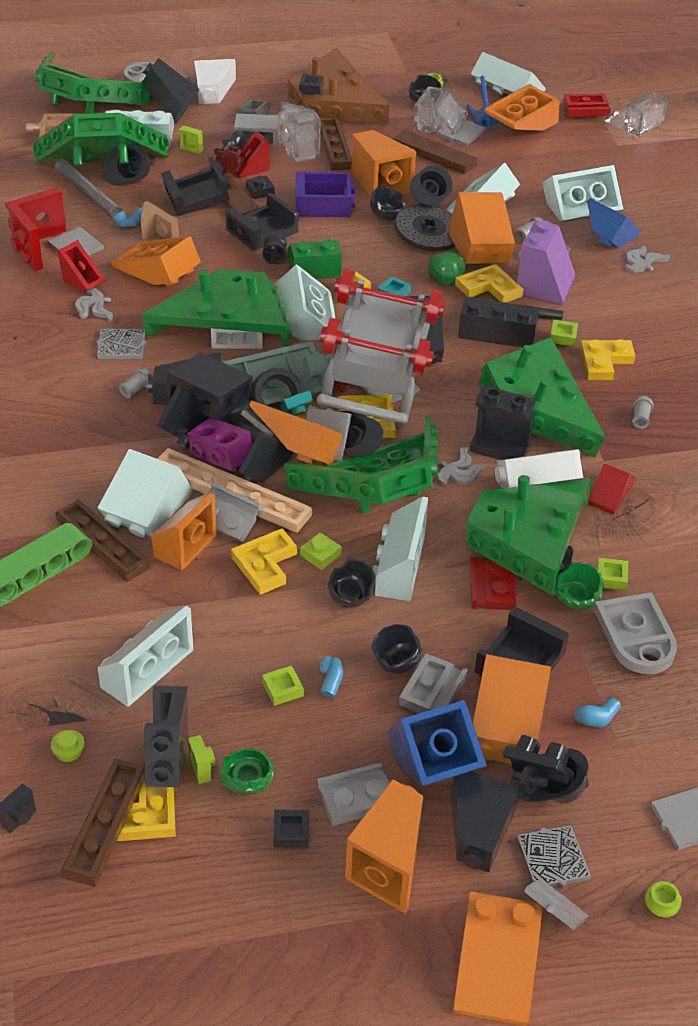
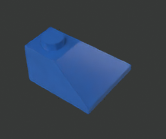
M590 197L587 200L592 230L599 237L597 241L606 247L613 245L620 248L641 233L623 214Z

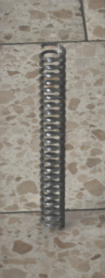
M59 159L56 162L55 169L113 218L117 209L118 212L120 210L123 211L119 205L93 185L65 159Z

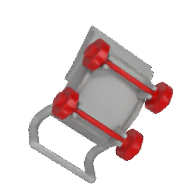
M344 268L342 277L337 276L334 286V292L338 293L337 303L345 304L342 319L330 318L328 326H323L319 342L323 343L322 352L331 355L335 353V357L331 359L325 372L322 392L317 396L318 408L326 410L328 407L380 418L396 422L397 427L403 429L407 425L414 397L415 379L412 377V373L423 376L425 367H431L434 351L429 350L431 341L426 339L430 324H436L437 316L443 317L446 301L441 300L443 291L432 289L430 299L424 298L425 294L420 293L417 300L364 287L365 280L359 279V282H354L355 270ZM334 381L402 396L400 410L395 412L331 397Z

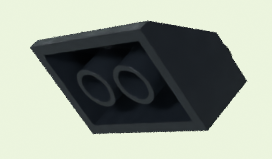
M464 299L460 313L458 338L521 348L525 345L530 346L534 344L539 310L528 307L508 306L502 303L495 304Z

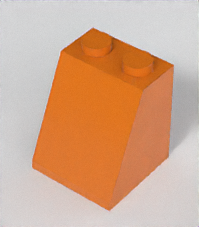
M374 130L353 134L351 173L371 197L373 191L379 187L392 188L401 194L411 192L409 185L415 176L416 151Z
M458 192L448 233L465 264H509L515 241L502 192Z
M486 654L473 719V726L485 760L511 764V760L504 758L502 755L506 746L515 748L522 734L538 740L551 671L550 666Z
M393 779L347 838L345 879L401 912L406 913L410 904L423 795L419 794L413 787L403 785Z

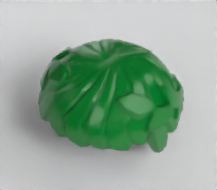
M451 251L432 255L427 263L429 277L432 278L434 276L441 285H455L456 277L464 275L466 272L463 258Z
M570 563L567 569L557 576L555 585L556 596L567 607L586 610L594 606L595 602L600 600L603 593L602 575L596 567L589 563Z
M243 748L239 751H233L227 757H223L219 776L223 785L229 790L242 795H252L268 788L273 779L274 770L272 761L266 753L255 748Z

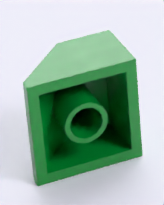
M338 240L302 241L288 246L286 255L290 269L298 265L316 280L341 277L342 252Z

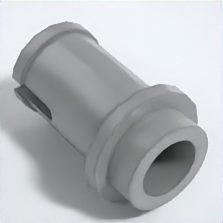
M533 217L529 220V223L517 228L515 231L517 239L524 242L534 221L543 220L540 217Z
M145 368L135 370L132 377L118 386L120 393L125 398L130 399L143 387L148 388V378L152 377L151 373Z
M639 396L633 402L634 416L632 423L635 428L645 429L649 426L650 413L654 409V403L648 396Z

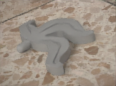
M641 246V249L631 250L627 253L626 260L631 265L626 264V270L631 273L642 272L645 269L652 271V262H668L670 255L648 253L646 255V247Z
M93 288L87 292L88 295L92 296H82L76 300L75 307L80 313V319L86 318L89 315V307H92L94 316L107 318L108 321L113 320V313L103 308L104 303L110 302L111 298H104L103 293L98 289Z
M462 447L459 451V461L451 462L448 465L445 462L440 463L442 468L438 474V483L442 486H447V481L452 478L459 485L472 484L476 481L480 472H485V466L480 464L471 466L472 460L468 453L469 447Z

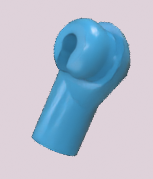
M143 208L137 209L130 216H126L124 211L115 213L113 215V219L116 221L115 224L120 228L137 226L141 222Z

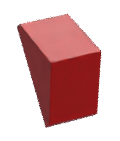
M255 131L229 166L241 178L270 170L269 142L258 131Z
M78 240L57 251L64 283L88 292L106 281Z
M603 464L588 505L615 514L635 483L636 477L628 472Z

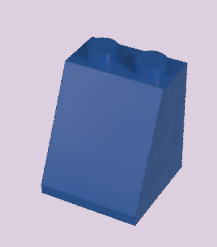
M465 700L402 718L387 731L396 763L421 787L487 766Z

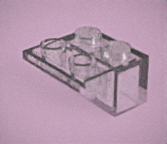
M428 87L414 105V129L422 130L426 133L436 132L455 135L467 118L468 112L448 89Z
M650 92L607 116L605 121L613 124L616 128L630 132L633 136L640 137L664 122L668 99Z
M281 102V112H278V119L281 125V131L278 132L280 144L284 145L287 154L292 157L295 163L320 159L321 120L311 108Z

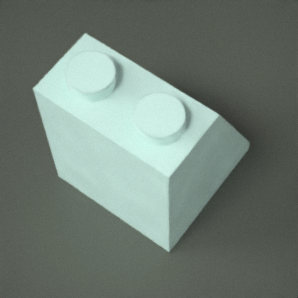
M129 449L101 500L98 510L105 517L104 521L107 524L119 528L120 525L129 528L131 533L139 537H145V535L152 537L155 530L162 527L171 518L172 514L184 505L193 493V489L178 466Z

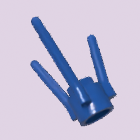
M482 75L480 79L484 107L480 109L478 115L470 104H467V108L477 125L491 128L495 123H499V120L484 113V109L489 105L485 77Z

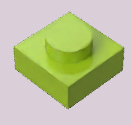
M183 125L179 129L180 149L197 154L203 151L202 131Z
M553 320L550 336L553 342L559 345L575 346L578 323Z
M321 532L300 547V556L321 570L342 554V546Z
M598 558L597 569L603 578V588L626 590L628 585V561Z
M292 665L262 674V684L274 706L304 697V688Z
M201 735L188 738L189 759L198 784L212 781L211 767L215 766L216 763L211 746L205 747Z

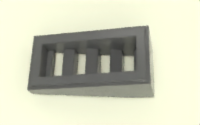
M250 99L237 109V113L265 115L270 107V102Z

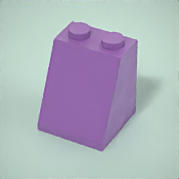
M535 220L521 247L517 284L523 288V296L563 305L575 279V272L559 225L544 220Z

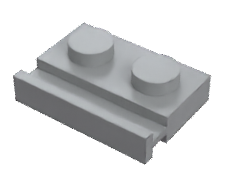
M212 482L208 493L215 494L217 532L243 544L257 520V514L259 511H262L263 507L258 502Z
M426 653L401 693L399 705L414 712L422 713L452 704L467 678L468 669L463 668V670L454 668L455 664Z
M381 762L317 779V789L320 791L323 805L332 826L363 818L390 784L386 774L382 771Z

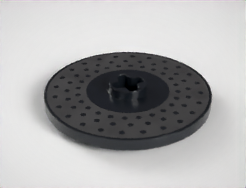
M412 205L404 208L402 212L396 215L395 230L408 244L428 251H444L455 247L448 233L452 213L436 206Z

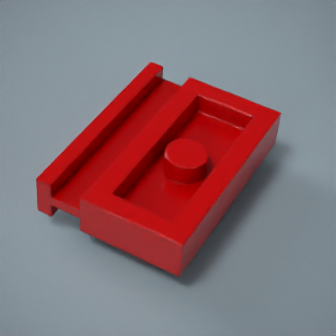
M605 93L564 94L563 103L566 111L569 112V117L610 116L611 107H609Z
M471 557L470 585L472 609H476V606H485V609L512 610L516 606L514 573L488 558H484L482 561Z

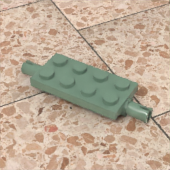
M308 341L223 361V363L253 376V382L265 371L272 368H283L292 372L299 379L303 392L310 391L311 396L321 394L325 372L331 359L335 357V353L334 355L319 353L316 351L313 341ZM278 379L267 381L261 391L262 398L267 406L281 404L284 399L291 397L287 385ZM250 400L228 415L241 414L243 410L253 411L249 406Z

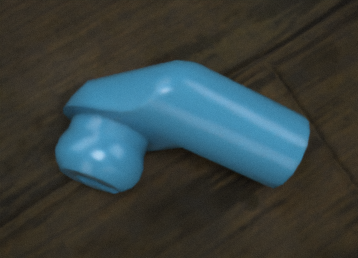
M326 656L320 664L321 672L327 673L320 693L326 697L335 698L343 678L342 663L336 657L332 659Z
M610 697L601 707L593 705L579 706L574 712V718L579 724L603 728L608 725L620 710L621 705L615 698Z

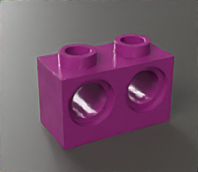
M211 417L187 433L193 457L233 471L244 462L253 446L250 431L217 421Z

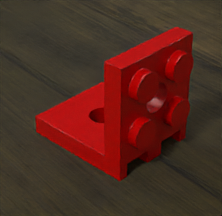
M58 187L5 203V207L9 211V218L7 220L8 227L12 231V238L10 239L15 252L20 253L23 262L29 264L34 272L43 269L40 240L67 232L62 191ZM45 212L42 219L36 220L39 213Z

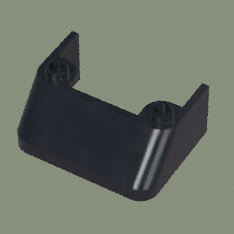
M177 387L157 427L178 437L176 443L190 450L187 433L210 418V405L182 388ZM226 415L219 420L250 431L253 446L244 462L236 468L242 472L240 477L254 484L257 481L263 483L279 470L284 463L288 462L294 453L288 450L282 442L267 433L258 431L230 415Z

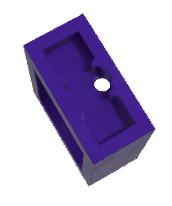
M296 172V211L299 216L350 217L351 208H355V182L350 181V172Z

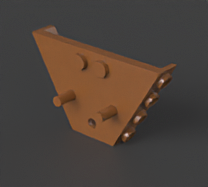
M337 48L322 58L313 57L311 65L288 79V99L304 118L338 117L339 121L388 124L389 104ZM303 74L324 76V83L320 94L309 95L305 92H299V83Z

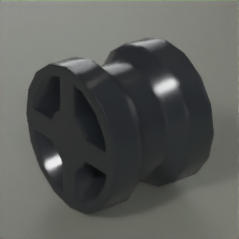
M280 234L268 235L264 239L262 256L270 264H279L286 258L287 241Z

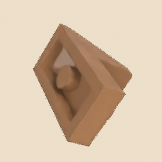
M148 201L143 202L141 215L142 240L155 234L165 239L179 237L178 219Z

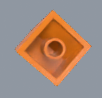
M210 492L187 502L180 510L175 511L162 527L155 530L152 535L153 557L182 571L217 537L215 494Z

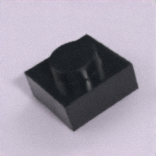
M303 74L299 83V92H305L309 95L320 94L324 83V76Z
M267 175L256 176L246 180V189L253 199L266 197L269 193L275 195V187Z
M23 783L0 802V823L10 833L19 825L28 822L36 811L33 792Z
M274 810V847L309 848V810Z

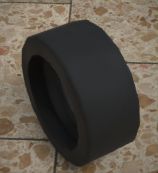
M272 368L260 374L252 383L250 402L252 400L266 405L261 391L264 384L272 379H278L286 384L291 397L303 393V387L299 379L292 372L283 368Z

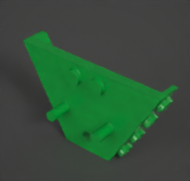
M50 52L47 57H44V61L42 60L39 69L37 68L35 81L39 82L38 89L52 93L51 103L59 104L60 96L71 100L86 101L85 114H94L95 101L150 105L151 94L141 82L95 79L53 65L54 52Z
M122 113L73 114L35 140L33 154L35 155L36 163L57 162L59 159H65V161H74V166H83V161L85 163H96L97 160H104L110 151L118 148L119 163L128 164L127 146L139 145L143 147L149 158L168 157L169 141L167 135Z
M217 269L208 275L207 270H200L198 272L199 281L142 314L146 335L149 336L154 335L169 325L279 334L284 347L289 346L288 337L292 336L290 323L286 321L285 311L283 307L281 308L273 281H268L265 272Z
M551 337L537 341L530 346L525 345L515 352L505 354L495 360H489L484 364L481 370L482 375L478 382L480 389L485 385L537 399L532 433L572 449H579L580 452L596 457L605 439V435Z
M431 415L425 417V433L377 448L375 452L365 457H350L326 466L286 462L284 463L287 487L292 490L359 500L361 513L371 511L370 502L384 504L407 495H420L422 490L433 487V476H438L437 452L439 438L437 424L432 425Z
M521 475L518 477V487L481 491L467 520L466 546L554 596L558 571L583 505H588L591 478L529 485L530 477Z

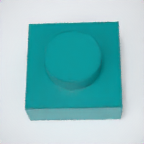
M391 276L378 287V291L408 296L411 293L412 285Z
M310 391L284 399L280 405L281 410L288 414L292 413L294 416L307 412V407L313 401Z

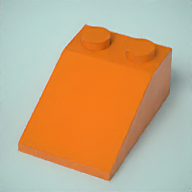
M528 84L486 107L484 113L513 129L544 131L558 123L560 100Z
M191 236L140 242L110 263L112 267L153 285L165 284V286H172L179 282V277L192 273L194 271L193 268L201 263Z
M251 400L249 406L288 450L298 453L296 459L316 466H323V463H334L343 434Z
M470 891L453 1006L454 1014L528 1026L543 908L541 904Z

